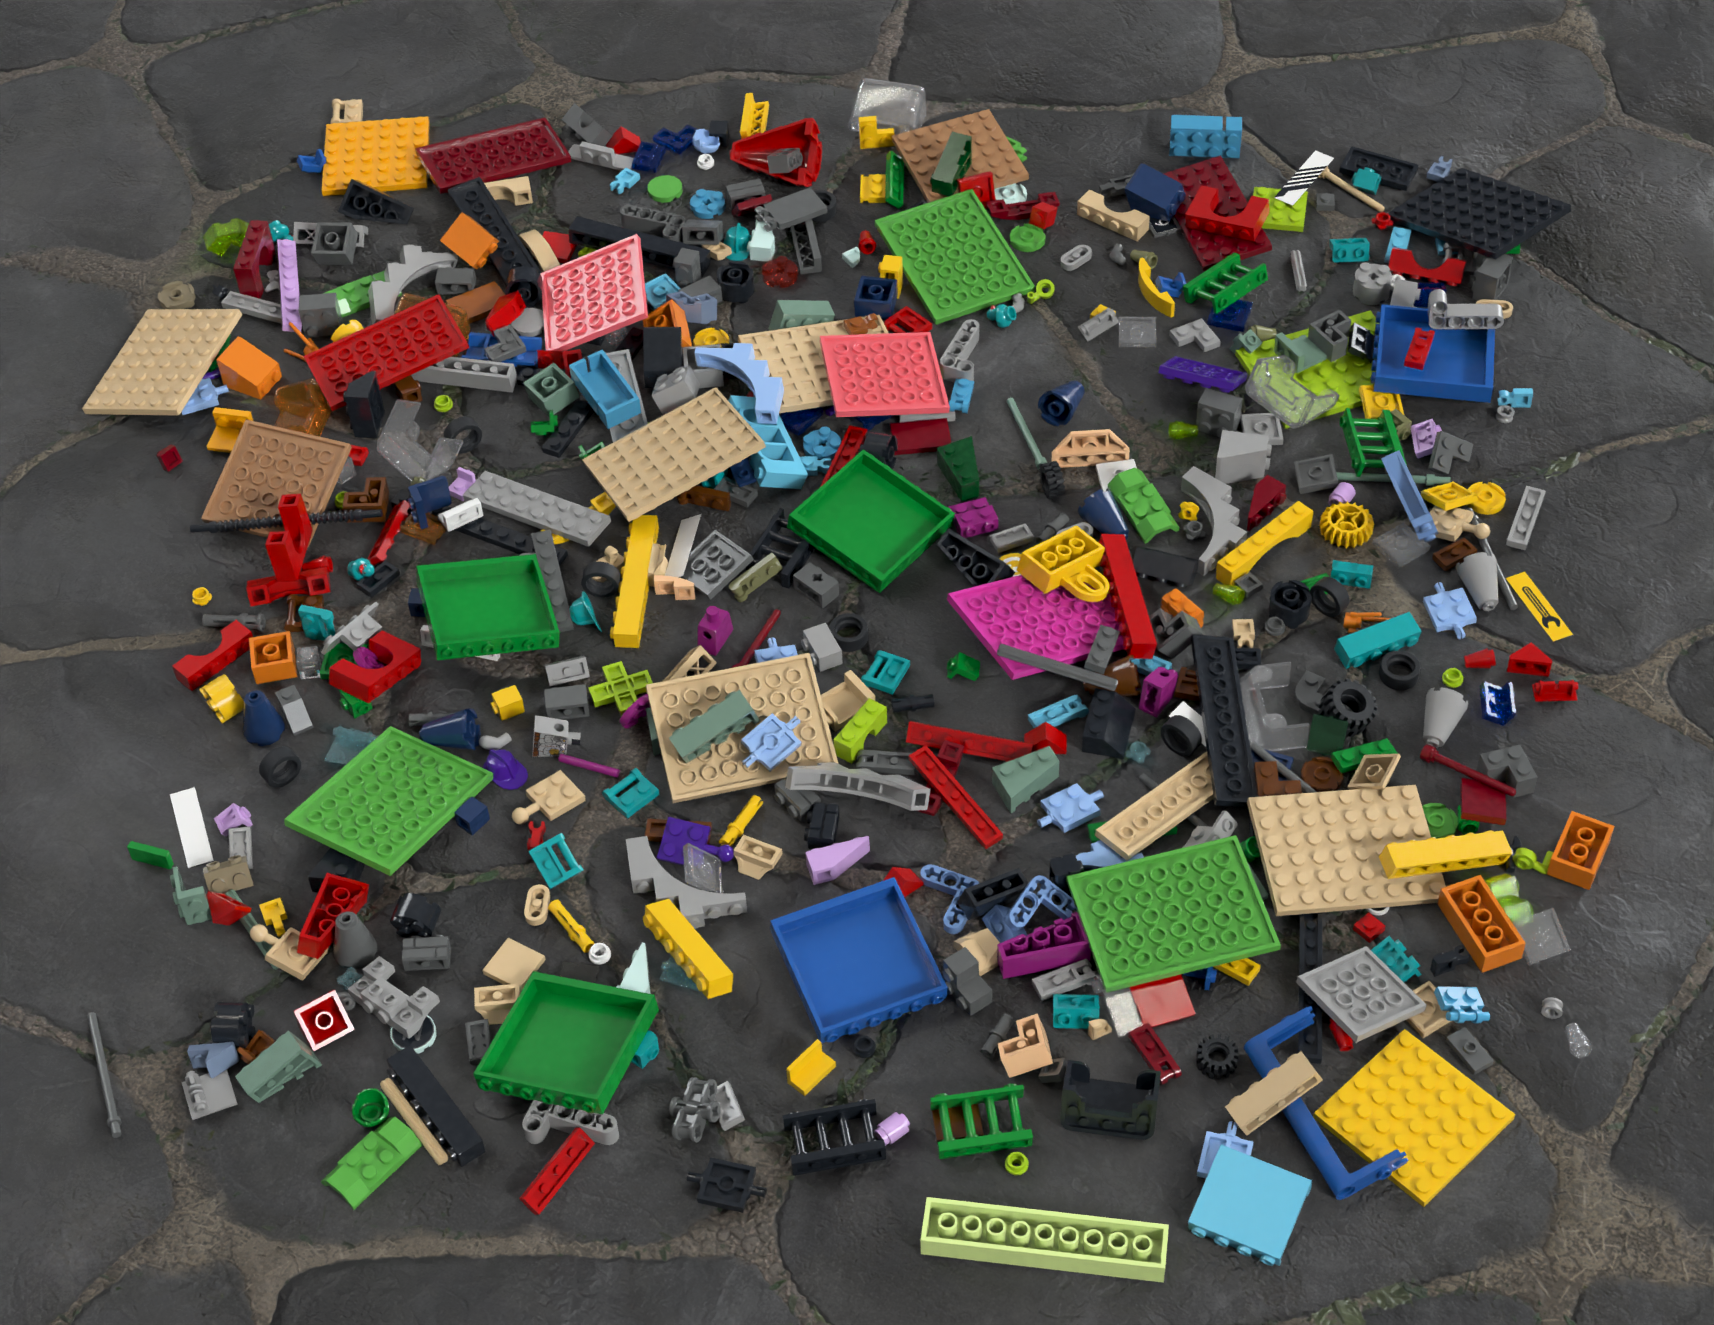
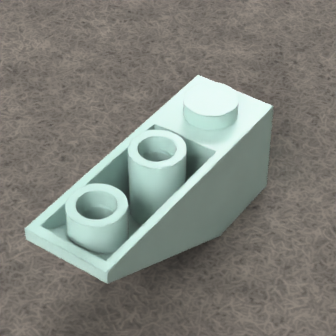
M756 219L755 230H752L751 241L747 245V252H750V260L772 262L775 253L773 232H767L763 228L767 224Z
M642 942L639 949L634 951L632 963L629 968L625 969L621 985H617V988L651 994L645 943Z

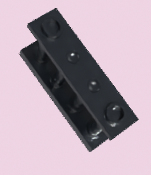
M780 508L776 515L772 516L769 526L750 554L754 560L745 568L746 571L761 561L760 559L764 554L769 555L773 553L776 558L788 561L786 566H783V569L777 575L781 578L782 587L789 589L793 583V575L803 568L815 547L804 539L796 540L778 534L781 527L787 528L788 520H785L784 509ZM774 540L797 549L794 553L789 554L769 546Z
M862 1099L855 1103L804 1112L795 1111L783 1115L784 1131L792 1130L797 1153L790 1156L793 1176L885 1160L886 1148L884 1139H875L871 1116L876 1115L875 1099ZM861 1118L866 1142L852 1144L848 1120ZM838 1122L843 1146L829 1148L824 1124ZM815 1126L820 1150L807 1153L801 1128Z

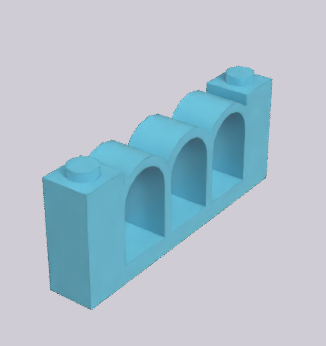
M731 395L728 401L761 437L766 446L759 452L750 455L752 456L750 465L754 470V476L759 486L801 489L808 474L780 416H778L777 424H759L755 413L756 398Z

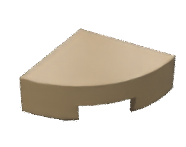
M1104 1019L1089 1021L1088 1035L1092 1040L1112 1032V1028Z

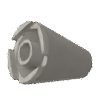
M1480 552L1463 558L1464 562L1461 564L1458 562L1456 570L1478 608L1484 611H1491L1498 604L1497 559L1492 553V556H1487L1486 552Z
M1443 687L1440 688V691H1434V688L1428 690L1423 740L1426 744L1436 748L1442 747L1468 708V701L1465 702L1463 700L1462 694Z

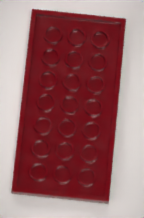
M546 118L415 148L417 157L440 194L448 193V189L478 177L484 183L571 162V155Z
M1221 155L1163 173L1183 185L1186 194L1185 200L1178 207L1174 217L1180 225L1181 231L1203 272L1234 252L1240 255V260L1272 250V244L1263 228H1261L1255 241H1249L1186 227L1185 213L1201 185L1218 189L1219 203L1214 213L1219 216H1235L1241 213L1248 204Z

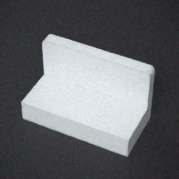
M476 498L440 513L438 517L449 532L482 517L483 511L481 502Z

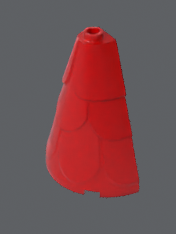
M804 118L788 125L779 126L764 133L759 132L738 140L732 144L730 160L757 173L762 172L799 187L812 186L811 182L817 180L822 161V141H819L817 134H820L818 125L814 118ZM783 148H800V153L803 156L801 166L789 173H769L768 155Z

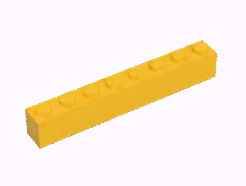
M641 515L634 519L633 523H629L630 537L626 539L628 551L624 552L625 566L621 568V578L623 579L619 582L618 588L620 596L616 597L617 611L613 613V623L615 625L610 630V638L614 639L615 647L639 648L649 592L648 568L652 545L657 544L659 532L657 515Z

